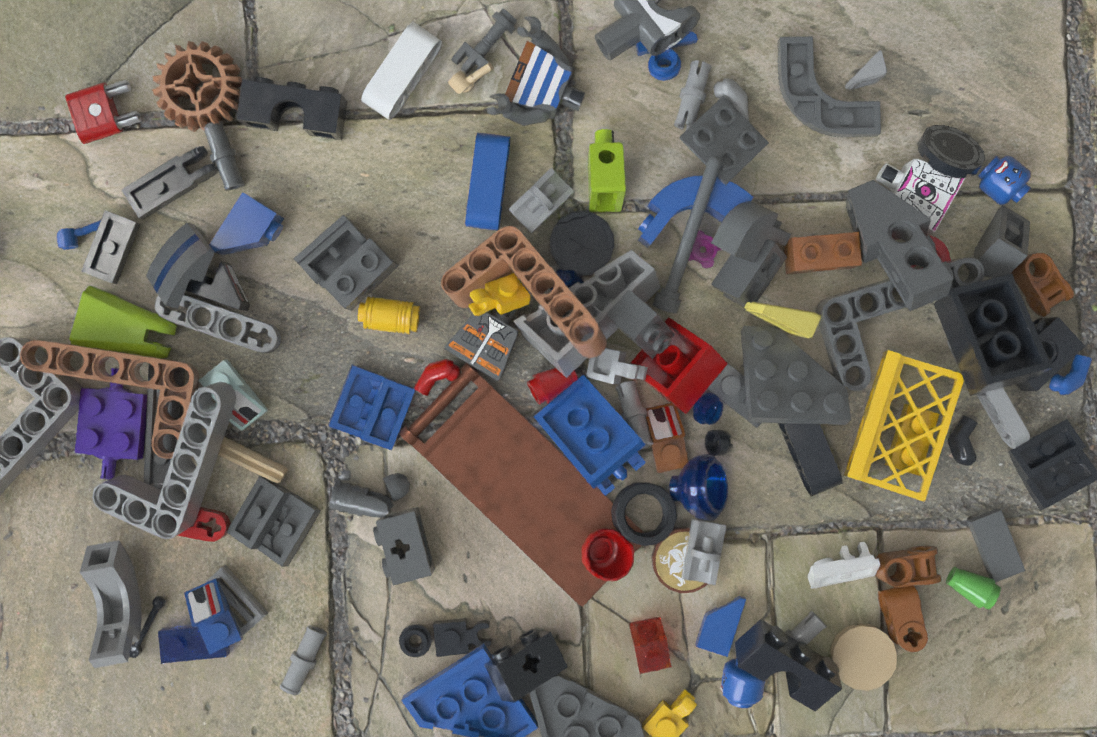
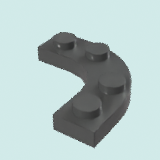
M813 36L779 38L777 41L779 86L788 108L799 121L818 133L833 137H877L881 134L880 101L847 102L836 100L824 93L820 88L814 73Z

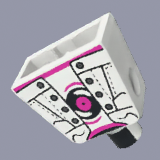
M913 159L906 163L901 171L886 163L876 177L877 182L890 188L892 193L931 219L927 235L937 230L965 179L946 176L934 170L928 162L919 159Z

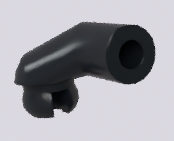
M965 415L962 416L949 436L948 445L957 463L970 466L976 461L977 455L969 437L978 423Z

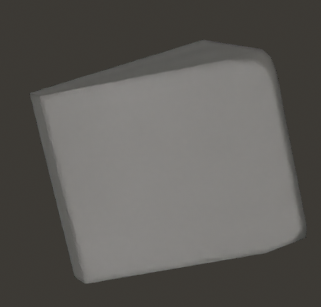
M881 50L845 84L846 90L849 91L875 84L888 73Z

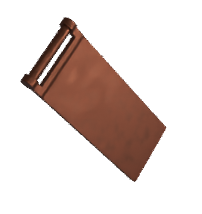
M466 362L460 369L462 372L458 378L409 427L405 426L399 434L579 606H584L607 581L598 579L585 568L582 563L581 547L587 536L599 528L616 530L612 522L611 509L613 502L597 487L593 489L576 467ZM472 381L478 389L424 443L418 436ZM625 515L628 525L634 531L644 533L627 515ZM630 542L634 547V553L642 546Z

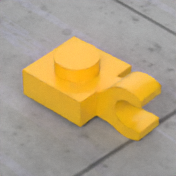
M515 273L485 283V289L479 288L470 292V297L474 302L469 304V308L474 316L483 315L495 308L502 315L529 305L530 294Z
M684 689L671 706L662 700L644 720L642 728L652 737H679L689 726L688 721L684 717L689 715L697 706V703L694 701L695 697Z

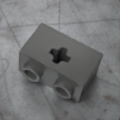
M369 238L321 285L344 309L352 311L398 265L375 241Z
M630 290L606 314L629 339L652 359L656 354H660L668 348L671 338L675 335L661 317Z
M419 507L389 514L382 519L379 518L376 521L377 526L373 528L374 537L377 545H382L385 554V558L382 559L383 571L386 578L391 577L393 586L432 576L435 567ZM400 539L403 544H409L410 546L405 554L403 549L396 548Z

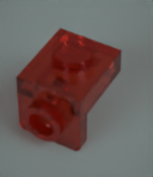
M654 617L631 622L629 627L639 673L643 674L671 668L668 643L661 618Z

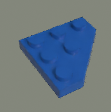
M482 644L407 692L401 700L419 727L433 730V727L452 730V734L467 737H525L538 729L536 718L522 698L515 703L501 700L484 665L493 659L485 644Z

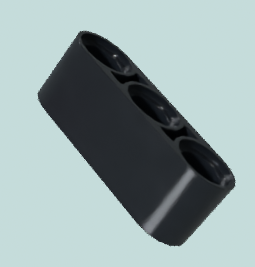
M778 423L802 483L810 496L843 484L842 476L820 424Z

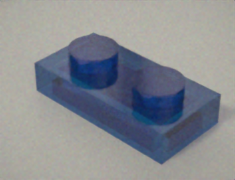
M198 626L166 627L158 631L161 664L222 658L230 654L229 646L209 654Z

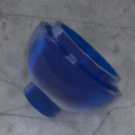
M712 454L695 456L683 466L679 475L671 477L669 493L675 502L680 501L686 511L697 519L706 521L716 520L725 509L728 499V481L725 469Z

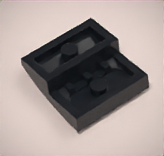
M1067 419L1031 438L1017 448L1008 451L1019 476L1040 511L1097 481V470L1082 450L1087 446Z

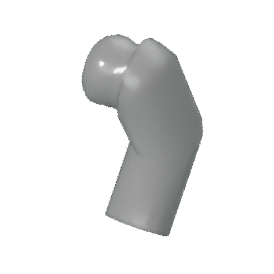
M725 78L723 81L717 82L714 85L715 97L720 99L724 96L749 121L748 96L746 92L733 79Z

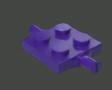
M111 368V375H115L119 368ZM111 382L110 387L102 389L81 388L75 453L94 455L102 459L100 479L110 480L115 477L116 460L143 459L146 436L147 394L134 393L125 389L124 384Z

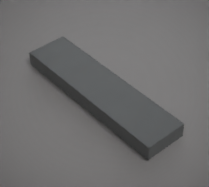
M150 363L148 366V381L155 374L154 368ZM178 368L173 375L174 381L179 386H184L185 369ZM148 388L144 483L162 490L172 458L164 459L158 457L152 449V436L160 390ZM174 400L169 404L168 412L173 418L180 419L183 415V406L180 402ZM166 434L163 438V445L167 450L174 451L178 440L174 435Z

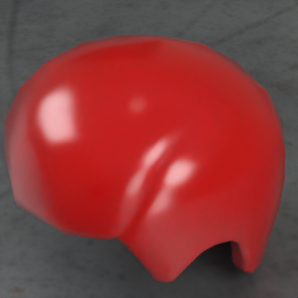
M599 528L587 536L581 547L582 563L593 576L600 580L618 581L628 575L634 565L633 545L620 532L614 529Z

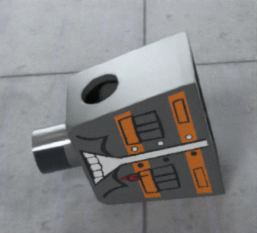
M496 308L491 315L487 312L480 316L472 314L446 344L444 349L493 379L500 381L519 334V331L508 325L517 309L502 315L499 314Z

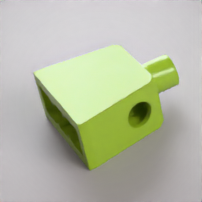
M600 129L594 133L595 143L589 144V212H621L626 192L623 144L615 143L613 130Z

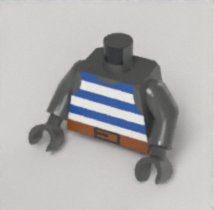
M535 16L524 17L530 23L531 29L528 32L524 27H518L517 33L521 37H531V42L526 41L506 93L490 95L491 99L497 100L498 109L489 107L487 112L490 115L502 114L504 118L522 126L544 123L549 118L555 119L561 104L579 111L586 93L569 86L573 74L570 61L558 44L544 30H541L540 20Z

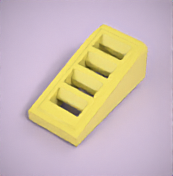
M746 302L744 307L746 311L791 335L804 338L813 337L821 319V315L815 312L757 302Z

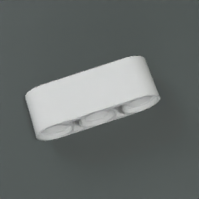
M411 22L365 88L361 101L388 120L393 119L435 59L441 48L442 41L415 22Z

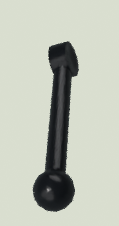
M157 596L152 600L153 608L141 629L139 641L131 645L129 657L136 658L142 653L141 644L158 610L165 606L166 601L162 596Z

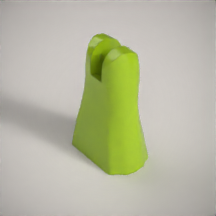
M88 286L82 293L69 340L72 345L156 358H168L171 347L162 345L159 342L148 341L147 336L149 329L157 333L175 336L177 325L160 317L157 313L136 306L114 294L94 286Z

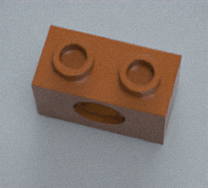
M859 232L793 237L784 246V254L787 256L785 260L786 274L844 270L862 265Z

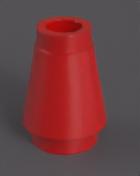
M553 368L532 375L533 379L527 381V385L532 396L540 405L544 402L550 403L572 385L573 382L578 380L575 370L566 378L557 368Z

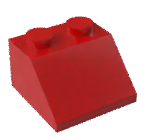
M668 317L665 323L675 334L671 338L668 348L664 352L656 354L653 359L641 349L631 363L648 367L646 378L643 381L667 401L687 414L728 363L710 344Z

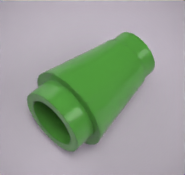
M957 567L951 569L946 579L947 585L951 586L979 609L982 607L988 610L991 609L1000 595L1001 587L995 584L994 579Z

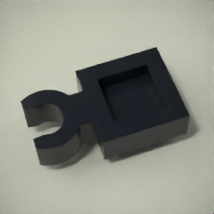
M467 618L434 622L436 657L468 654L470 652L469 644L472 643L477 647L482 644L489 647L492 639L480 638L478 631L488 629L490 621H478L473 627H467Z

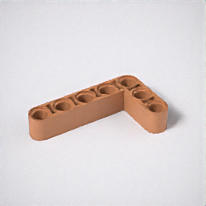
M506 226L499 229L447 270L441 279V287L457 306L467 308L469 304L474 302L470 297V292L479 288L485 289V283L515 273L582 356L594 358L601 355L606 348V337L596 320L516 227ZM534 266L531 270L527 271L529 267ZM554 287L551 292L544 294L547 289ZM573 310L569 316L563 317L565 312ZM594 333L589 340L582 341L585 335Z
M32 340L22 347L20 360L27 369L160 390L152 436V449L158 457L164 459L172 458L174 451H169L164 447L163 438L166 434L174 435L177 440L179 438L192 396L198 390L199 372L193 364L53 341ZM39 347H44L48 352V359L42 365L35 359V353ZM75 352H79L84 358V364L79 370H75L70 364L71 356ZM111 357H114L119 362V371L113 376L108 374L105 369V363ZM146 362L153 366L155 372L153 378L149 381L141 378L139 372L140 367ZM178 368H184L189 373V381L185 386H179L174 381L173 375ZM174 400L180 402L184 408V413L180 419L173 418L168 412L169 404Z

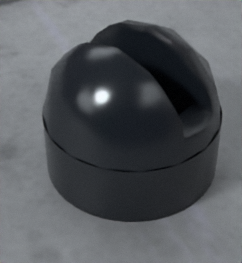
M720 429L708 431L705 436V448L708 454L711 456H722L729 453L733 447L730 440L732 436L727 431Z

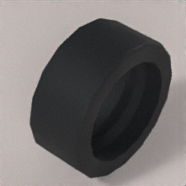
M648 482L632 483L623 488L615 497L611 509L612 522L616 530L627 541L642 546L656 545L665 540L673 531L677 520L676 504L671 495L661 486ZM640 494L653 496L662 507L663 516L661 523L655 530L649 533L634 531L628 525L625 517L627 504L632 498Z

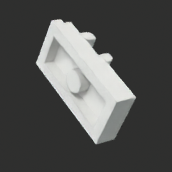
M860 542L857 547L860 553L858 558L849 553L847 545L842 546L840 551L841 560L833 561L832 558H825L816 561L811 566L808 574L811 589L875 576L880 567L879 559H875L874 555H870L865 542Z

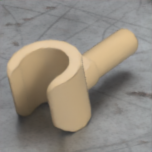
M489 62L468 77L463 71H459L451 77L448 84L458 94L469 92L478 79L494 70Z

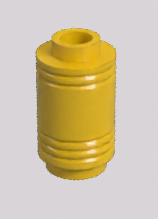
M367 296L366 303L360 302L358 322H363L364 329L410 335L411 331L417 332L420 306H414V302Z

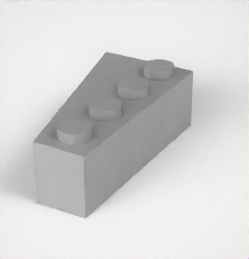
M631 250L594 272L595 276L582 284L577 282L569 287V290L596 320L606 339H608L618 327L606 314L628 290L645 303L661 287L655 269ZM541 305L538 306V311L528 317L523 315L514 320L523 337L566 378L587 359V357L582 356ZM573 310L565 312L563 317L569 316ZM588 333L582 338V341L589 340L594 333Z

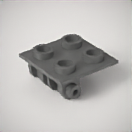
M724 96L679 137L705 165H707L709 158L712 156H718L721 159L717 178L724 185L729 183L769 144Z

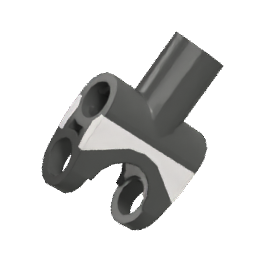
M615 0L614 8L621 18L595 34V40L602 54L610 61L640 41L652 56H656L676 45L697 25L700 13L692 5L685 8L680 7L676 10L662 9L657 5L661 0Z

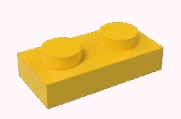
M904 404L900 418L913 412L909 404ZM929 410L920 413L929 430L936 427L940 414ZM915 415L898 423L907 440L924 433ZM895 431L890 449L903 443L897 431ZM927 436L910 444L918 461L925 459L930 446ZM905 447L888 455L895 469L902 470L914 464ZM917 468L908 472L920 476Z

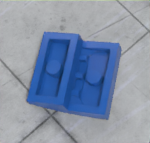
M352 364L328 426L360 437L363 441L392 450L415 389Z

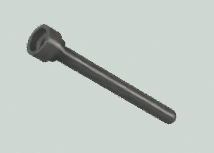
M718 156L710 157L707 162L666 287H662L661 291L656 293L653 306L663 311L678 313L682 301L679 299L681 293L678 292L721 166V159Z

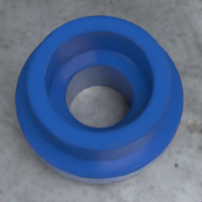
M670 48L659 55L651 56L648 61L650 74L655 79L661 81L673 79L679 74L681 69L680 57Z

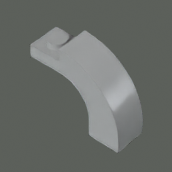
M119 540L87 546L80 574L91 588L97 608V627L89 662L94 668L128 662L132 642L139 641L141 632V600L134 567Z

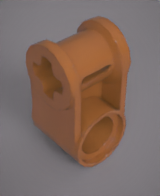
M1045 253L1028 254L1011 272L1028 305L1041 317L1050 314V309L1060 302L1069 301L1074 297L1071 286L1063 278L1053 259ZM1030 262H1032L1035 266V272L1033 275H1031L1029 272Z
M916 546L906 550L881 553L875 557L880 562V567L875 576L881 581L897 588L939 583L942 579L941 575L937 574L935 560L938 548L935 546ZM896 562V572L888 577L889 566Z
M915 586L894 587L878 591V601L884 615L890 639L906 651L918 652L922 650L927 644L928 634L921 611L920 597Z

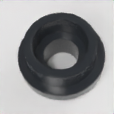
M421 624L408 625L403 629L399 637L401 650L410 657L425 655L432 644L430 631ZM418 635L421 637L422 642L415 645L411 642L410 637Z

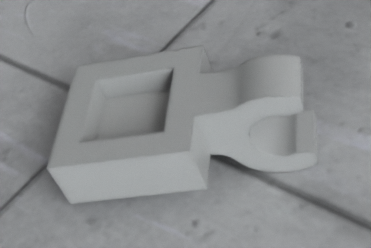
M605 348L601 355L589 359L586 377L620 385L621 376L645 380L648 367L626 363V352Z

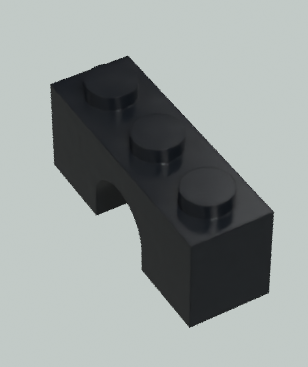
M254 77V81L242 80L237 120L246 127L278 131L282 114L291 108H300L304 112L303 130L310 136L342 141L348 102L342 94H339V90L332 87L320 86L318 91L306 89V85L298 82H287L286 86L274 84V81L268 78Z
M762 619L756 622L735 642L739 668L763 682L777 672L786 671L790 697L813 711H817L842 690L839 668L831 658L823 657L813 651L806 643L798 642L785 634L781 628L772 626Z

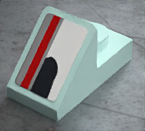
M223 360L199 379L203 387L217 382H225L233 387L236 393V403L230 422L241 431L268 411L228 360ZM211 394V397L216 401L215 405H217V399L215 395Z

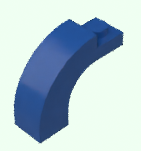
M703 175L675 181L654 196L647 207L657 215L654 217L649 214L638 228L643 233L638 239L640 243L648 248L673 216L686 210H692ZM716 178L705 212L722 223L725 216L735 206L751 201L753 196L731 181L724 185Z

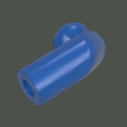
M1075 355L1068 374L1065 376L1055 374L1051 378L1050 390L1058 391L1060 395H1069L1083 386L1092 358Z

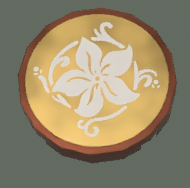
M689 527L674 528L665 540L654 546L651 555L652 568L658 580L669 590L678 593H693L707 585V583L683 580L681 578L690 531Z

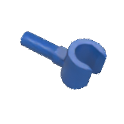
M101 220L82 228L59 230L57 232L58 247L64 250L78 248L77 237L97 231Z

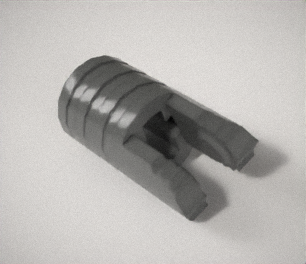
M337 481L332 491L329 508L360 517L365 515L382 519L386 517V514L389 513L394 505L390 496L370 491V488Z

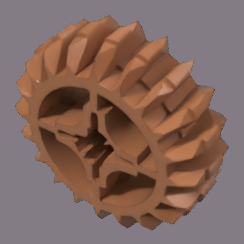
M188 41L186 50L180 45H175L176 55L174 56L170 53H164L168 62L166 65L162 63L157 64V68L162 71V74L152 76V78L160 86L152 91L155 96L160 98L156 103L160 109L165 110L164 116L167 119L175 120V124L180 128L187 126L192 132H197L199 127L204 131L206 124L211 122L213 124L219 123L223 117L228 121H233L229 111L232 108L238 111L239 104L235 100L240 99L241 90L237 88L241 87L243 79L237 76L241 69L238 65L232 64L233 58L228 53L223 54V50L215 45L210 48V45L201 41L198 47L194 42ZM202 64L216 66L220 71L221 77L215 78L213 75H207L206 71L202 68ZM203 82V86L199 87L198 84ZM196 87L201 89L198 92H195ZM216 95H219L215 102L212 104L213 98ZM178 97L191 98V103L195 105L196 111L183 109Z

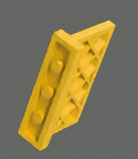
M890 350L883 352L844 476L925 502L964 382L962 374L908 358ZM903 365L917 368L923 380L906 388L900 378ZM925 371L935 373V375L928 378ZM940 376L955 379L951 393L941 398L938 397L930 382ZM898 383L902 391L894 394ZM925 384L934 401L917 409L909 391ZM904 394L913 412L896 420L890 410V405L893 399ZM949 399L945 409L942 402ZM937 405L943 418L940 425L929 430L920 413ZM888 414L891 423L884 425ZM915 415L924 433L907 440L898 423ZM894 426L903 443L885 451L880 441L881 433ZM938 431L936 440H934L932 433ZM927 436L933 447L931 455L918 461L910 444ZM878 446V448L881 451V454L874 457L876 448ZM905 447L914 464L897 472L888 455ZM884 457L892 475L881 480L869 477L868 473L871 464ZM928 462L926 471L924 472L921 465ZM917 468L923 479L919 492L906 489L900 475ZM895 478L899 486L887 482Z

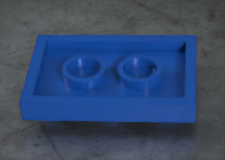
M584 375L534 416L593 489L645 446L643 440Z

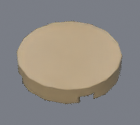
M854 624L845 627L836 635L830 647L831 659L839 668L840 680L853 689L869 691L879 688L890 680L896 669L897 652L894 643L884 631L871 624Z

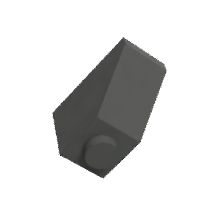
M1003 205L996 212L974 250L973 258L982 263L985 277L996 278L1008 275L1028 256L1030 221Z

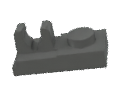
M727 364L707 390L748 421L745 376L730 364ZM749 422L756 428H758L761 424L757 422Z

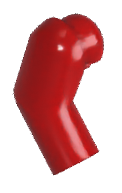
M449 359L429 363L415 384L414 389L428 396L437 380L445 378L449 381L456 380L460 374V368Z

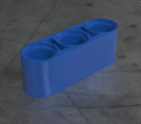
M477 132L466 210V227L499 230L510 151V136Z

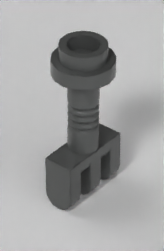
M504 8L499 13L496 11L492 15V18L496 21L495 24L474 49L464 42L452 57L451 61L456 65L465 56L468 57L461 67V70L466 74L475 65L478 66L475 70L477 71L489 63L484 57L490 48L494 46V43L499 40L505 31L510 34L515 31L514 26L517 20Z

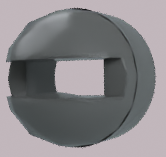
M395 473L383 478L394 502L408 494L410 482L404 474Z

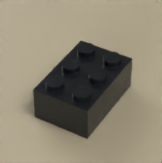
M1012 273L950 289L948 296L934 303L970 396L1033 380L1052 368Z

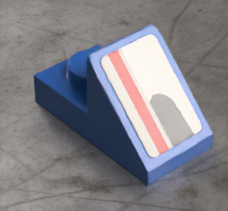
M217 578L184 593L192 627L198 626L209 654L243 639Z

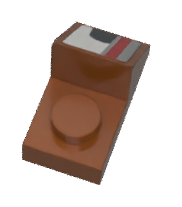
M668 403L646 408L648 416L645 419L653 442L651 449L656 472L662 473L689 467L683 438L686 434L677 407Z

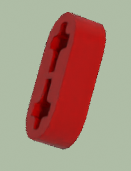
M200 507L193 526L177 536L215 542L228 534L227 530L231 525V521L222 511ZM216 518V524L220 525L221 529L213 534L212 528L203 526L202 522L207 523Z

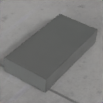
M994 509L967 520L989 578L994 579L996 583L1025 571L1002 510Z

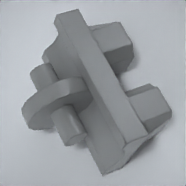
M550 168L509 208V211L532 234L574 194V190Z
M698 519L691 520L681 575L683 580L716 585L726 530L725 524Z

